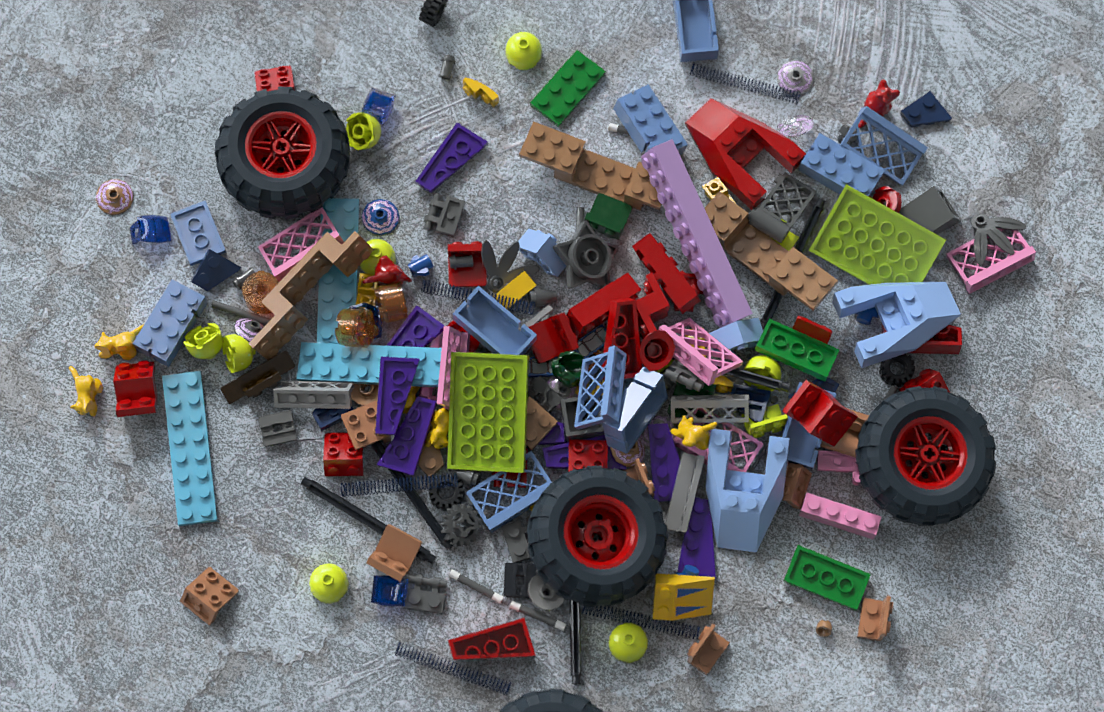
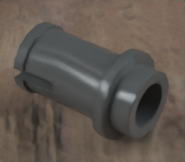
M444 55V58H441L442 66L439 77L450 80L452 68L456 61L454 56Z
M453 255V257H449L450 269L454 268L456 270V268L473 267V256L455 257Z
M250 267L240 276H235L232 282L238 290L245 289V285L258 276Z

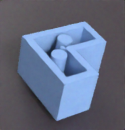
M528 229L518 241L520 243L519 251L523 256L536 261L547 274L558 277L566 267L553 249V246L557 245V239L549 233L544 234L540 230Z
M759 318L735 321L709 334L734 353L733 350L735 349L740 351L748 347L749 349L755 348L763 333ZM712 348L713 351L720 352L718 349Z

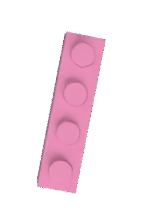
M806 493L799 513L801 517L870 539L875 538L882 516L810 493Z

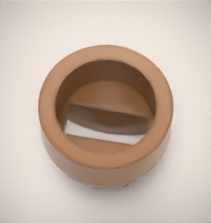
M824 619L819 621L816 633L823 637L830 636L832 633L831 622L829 620L824 621Z

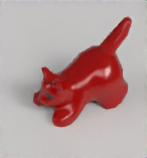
M882 79L877 90L871 91L868 94L864 107H869L883 117L891 111V102L900 95V92L897 89L889 88L887 81ZM861 119L858 128L864 127L867 123Z
M385 255L379 259L378 264L375 266V275L365 278L363 284L380 281L392 285L395 291L404 281L411 283L412 279Z

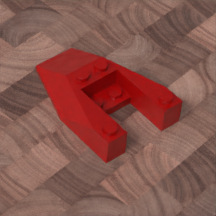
M712 98L685 122L711 173L716 178L718 177L751 211L766 198L767 190L750 176L744 168L765 149L792 174L800 166L806 155L792 140L767 124Z

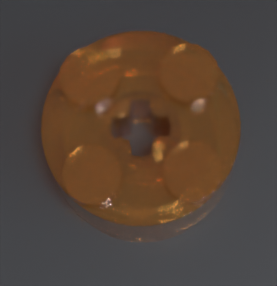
M262 270L246 278L242 286V295L246 306L256 314L272 313L261 301L279 283L277 278Z
M401 281L380 285L378 289H375L376 299L382 306L378 308L382 322L390 323L405 320L408 317Z
M342 309L337 315L336 321L339 322L338 328H335V336L340 345L367 348L372 343L374 336L378 335L379 329L375 325L373 312L370 309Z

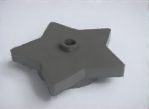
M583 221L580 223L572 240L554 245L553 249L566 265L568 289L586 282L603 288L610 284L609 269L612 258L619 249V246L605 242L595 234L587 221Z

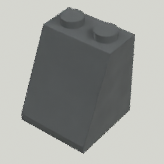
M935 186L903 206L899 212L901 215L937 235L961 222L960 217L943 191Z

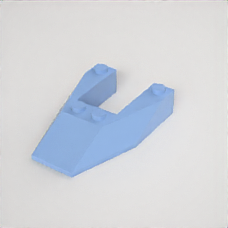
M946 282L881 283L853 286L835 292L832 300L839 319L875 307L886 330V333L856 343L854 352L861 368L916 350L961 316Z
M713 429L711 430L706 492L717 547L757 552L784 495L790 438L770 436L764 475L728 470L732 431Z

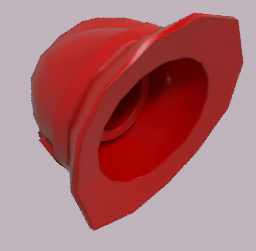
M665 330L653 331L644 337L640 345L639 355L642 364L649 371L660 370L671 361L675 350L673 338Z

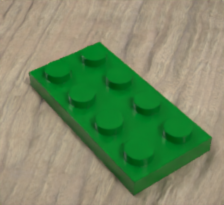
M576 50L533 98L530 106L557 127H560L602 79L606 71L579 50Z
M770 318L755 347V351L824 382L839 353V349Z
M797 545L783 582L857 611L871 574Z

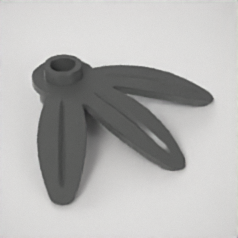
M984 214L973 216L971 225L976 231L974 252L977 263L979 265L984 264L988 246L987 235L1000 249L1007 254L1013 255L1014 249L1011 242L997 228L1025 230L1026 225L1008 217L989 219Z
M488 240L483 241L481 256L484 267L490 275L487 279V287L490 291L499 292L505 287V283H510L524 271L531 277L540 270L538 265H527L508 272L519 251L520 243L518 241L506 249L500 258L498 266L491 244ZM495 279L498 281L496 286L493 285Z

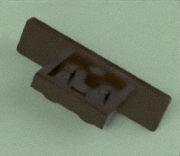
M285 350L220 387V390L228 404H232L244 396L256 398L267 387L270 389L277 386L279 380L282 379L281 375L293 369L295 364L288 351Z

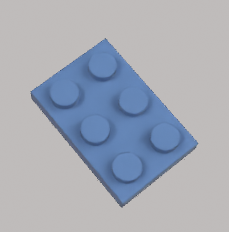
M206 201L170 214L190 266L202 262L209 249L219 255L226 253Z

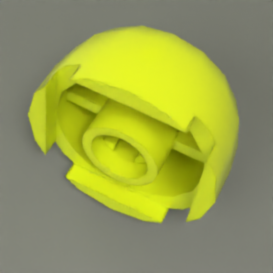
M519 32L509 38L506 44L505 55L508 63L515 66L516 69L528 70L534 68L539 60H541L542 46L534 34Z
M358 112L347 118L346 131L350 147L355 148V150H366L378 143L381 137V125L374 116Z
M371 239L367 243L374 250L369 258L364 260L359 266L365 274L375 275V266L382 256L387 255L396 264L395 251L387 241Z
M207 323L208 327L204 328L199 325L185 335L186 341H184V345L193 357L197 359H212L220 352L223 346V336L218 325Z
M236 334L223 337L222 352L223 355L227 356L228 361H225L231 373L247 369L253 361V355L256 354V350L248 344L249 342Z
M766 355L754 356L744 367L746 371L777 380L781 379L780 365L776 360ZM744 380V382L747 383L748 386H750V387H751V384H752V385H754V386H757L758 389H763V390H768V391H774V390H775V389H772V388H769V387H766V386H762V385L755 384V383L748 382V381H745V380Z
M327 563L314 569L310 576L309 586L311 593L316 599L322 603L331 604L341 600L347 593L349 582L347 574L341 567Z
M634 623L618 625L609 637L611 654L617 660L626 663L638 661L644 656L648 648V638L645 631Z

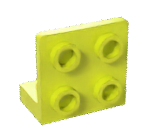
M776 404L767 408L764 421L755 423L749 418V422H743L747 434L754 438H760L766 432L772 431V433L782 431L788 416L786 414L782 415L779 405Z

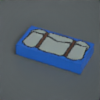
M601 324L578 341L579 348L574 351L580 353L586 359L591 357L593 352L604 348L606 328Z
M558 356L543 363H538L535 357H529L528 378L554 376L551 362L556 360Z

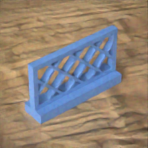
M867 106L861 108L858 117L840 144L880 168L882 167L879 164L878 158L887 156L889 167L882 168L885 170L884 175L900 186H903L922 154L928 149L927 146ZM861 119L867 123L869 131L859 132L858 124ZM880 131L883 134L884 141L875 143L873 132ZM869 133L871 144L862 146L860 135ZM857 136L859 147L853 148L848 145L849 138ZM888 142H896L899 152L890 153ZM885 143L887 154L878 156L876 145ZM872 146L874 157L867 158L864 156V147ZM904 152H911L915 155L911 163H905ZM900 154L902 165L893 166L891 155ZM903 166L904 175L900 180L895 176L894 168Z
M609 347L608 352L583 359L574 425V428L577 430L608 421L612 424L619 423L627 354L618 347ZM606 359H607V364H606V366L603 368V367H602V364H603V363L606 361ZM595 363L593 368L588 372L589 364ZM601 368L602 371L594 378L593 375ZM605 376V381H604V383H603V384H600L599 382H600V381L603 379V377ZM590 379H592L593 382L586 389V384L589 382ZM599 385L600 388L592 395L591 392ZM603 393V398H602V400L599 402L597 399H598V398L601 396V394ZM588 396H590L591 399L584 406V401ZM596 402L598 405L590 412L589 409ZM601 410V417L596 418L595 416ZM588 413L589 416L582 422V418Z
M532 451L527 453L525 458L526 461L531 457L535 463L533 471L525 469L526 473L532 474L530 484L519 482L521 473H518L517 481L506 479L507 472H497L466 492L491 533L528 511L529 507L537 502L542 492L552 483ZM534 476H543L546 483L541 486L533 485ZM492 481H502L500 492L490 490ZM505 482L516 484L514 494L503 492ZM518 485L529 487L528 494L524 497L516 495ZM478 490L486 492L484 502L476 501L472 494ZM488 493L499 494L497 505L486 503ZM502 495L513 497L510 506H500ZM485 506L496 508L495 515L489 519L484 515Z

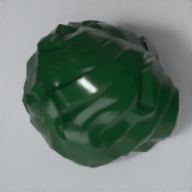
M575 351L560 353L559 357L551 362L552 373L564 386L568 388L577 387L580 385L582 361L585 358Z

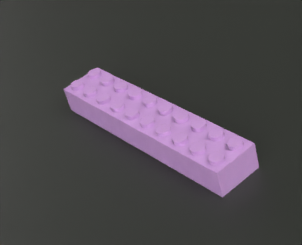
M673 139L652 147L641 156L642 165L648 171L650 183L655 187L658 193V200L666 210V218L668 221H671L674 235L679 239L682 245L681 250L688 258L690 270L695 274L698 280L697 285L705 295L706 305L713 313L715 324L722 328L753 314Z

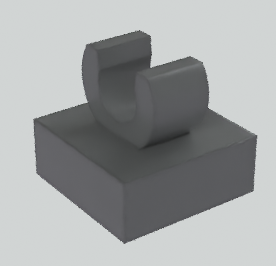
M842 125L838 131L841 133L837 138L838 142L848 133L850 129L848 125ZM857 136L850 137L847 144L851 145L852 142H856Z

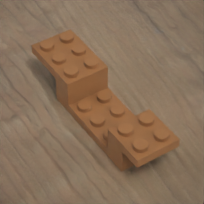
M533 121L519 157L553 169L554 178L595 194L602 193L627 203L634 209L641 211L645 204L660 210L662 204L658 200V193L655 187L651 185L649 173L643 167L642 162L638 161L636 168L586 150V141Z
M720 191L704 208L723 250L781 295L785 296L789 292L814 311L838 284L837 279L797 249L792 247L790 251L786 250L768 235L748 224L749 219L747 218L749 213Z
M356 231L342 245L326 232L261 301L275 316L248 344L267 360L276 356L278 351L291 340L292 336L308 320L295 307L303 299L304 295L317 284V281L324 274L328 273L333 264L344 275L349 277L364 260L369 258L374 249Z

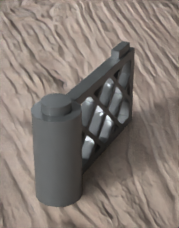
M786 172L783 175L779 173L774 180V183H776L774 188L760 207L756 210L752 209L747 218L750 220L748 224L779 243L784 241L790 229L817 192ZM784 180L790 182L793 187L785 188ZM799 191H805L810 195L809 197L801 198ZM787 192H795L796 198L789 199ZM782 193L784 199L776 200L774 194ZM790 203H799L800 209L792 210ZM778 204H786L788 210L780 211ZM774 205L775 211L770 212L765 209V206ZM781 215H790L791 222H783Z

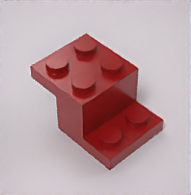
M652 272L645 275L644 288L642 289L645 296L636 300L638 326L641 329L639 333L642 340L646 335L657 331L653 323L667 317L670 306Z
M143 360L134 364L125 362L116 366L113 383L117 400V417L156 413L158 395L154 377V361Z
M805 380L782 410L786 415L799 421L811 435L834 447L858 418L854 412L842 406L831 393Z

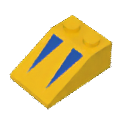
M657 573L654 585L653 619L673 621L711 615L715 577Z

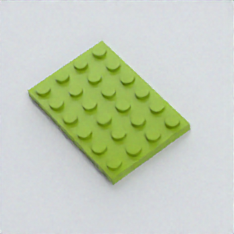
M846 184L809 251L869 285L923 282L946 239Z
M451 352L447 469L525 472L529 355Z

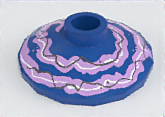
M373 200L366 205L362 212L363 225L367 231L373 234H388L398 225V209L388 200ZM382 212L384 215L378 217L377 213Z

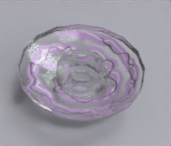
M805 115L791 116L778 124L777 131L785 137L798 138L809 132L813 128L814 122L811 117Z

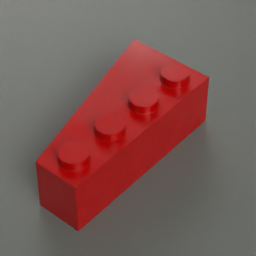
M651 233L632 246L638 258L648 271L653 273L658 284L682 314L701 301L698 297V294H700L694 284L690 286L687 282L688 276L683 270L679 271L677 269V262L672 256L668 257L665 253L667 252L666 248L661 242L658 243Z
M628 272L568 310L566 316L570 319L571 329L578 340L608 320L611 300L639 299L638 296L642 289Z
M631 298L611 300L603 353H606L609 347L616 346L627 354L624 379L634 378L636 373H639L642 369L639 355L640 339L636 300ZM606 359V361L602 364V367H603V368H604V367L606 366V364H607V359Z
M882 324V334H883V333H886V330H885V328H884V326H883V324ZM948 325L919 348L908 353L959 355L962 347V328Z
M525 618L448 640L453 660L536 656Z

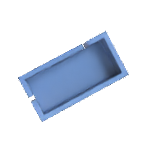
M673 0L680 62L717 59L719 48L713 1Z
M649 84L635 90L633 94L631 92L617 99L613 110L641 153L644 151L646 153L652 147L673 139L679 154L682 155L688 145Z
M821 133L815 139L799 167L800 172L838 194H841L847 184L869 197L874 192L885 171Z
M172 279L134 340L133 345L136 350L170 367L186 340L185 335L193 329L197 322L195 315L200 317L208 304L205 296Z
M479 285L467 297V303L464 301L453 313V320L493 354L524 355L537 339V334L525 324L521 326L520 331L521 321Z
M643 367L639 373H636L633 382L623 392L619 423L612 424L609 421L602 423L608 446L626 454L630 451L668 399L662 374L649 371L646 367Z
M798 383L796 392L802 386L803 383ZM827 391L831 393L834 398L836 397V393ZM788 416L782 434L783 438H790L788 462L813 469L818 455V451L814 449L820 448L822 440L811 435L799 421Z

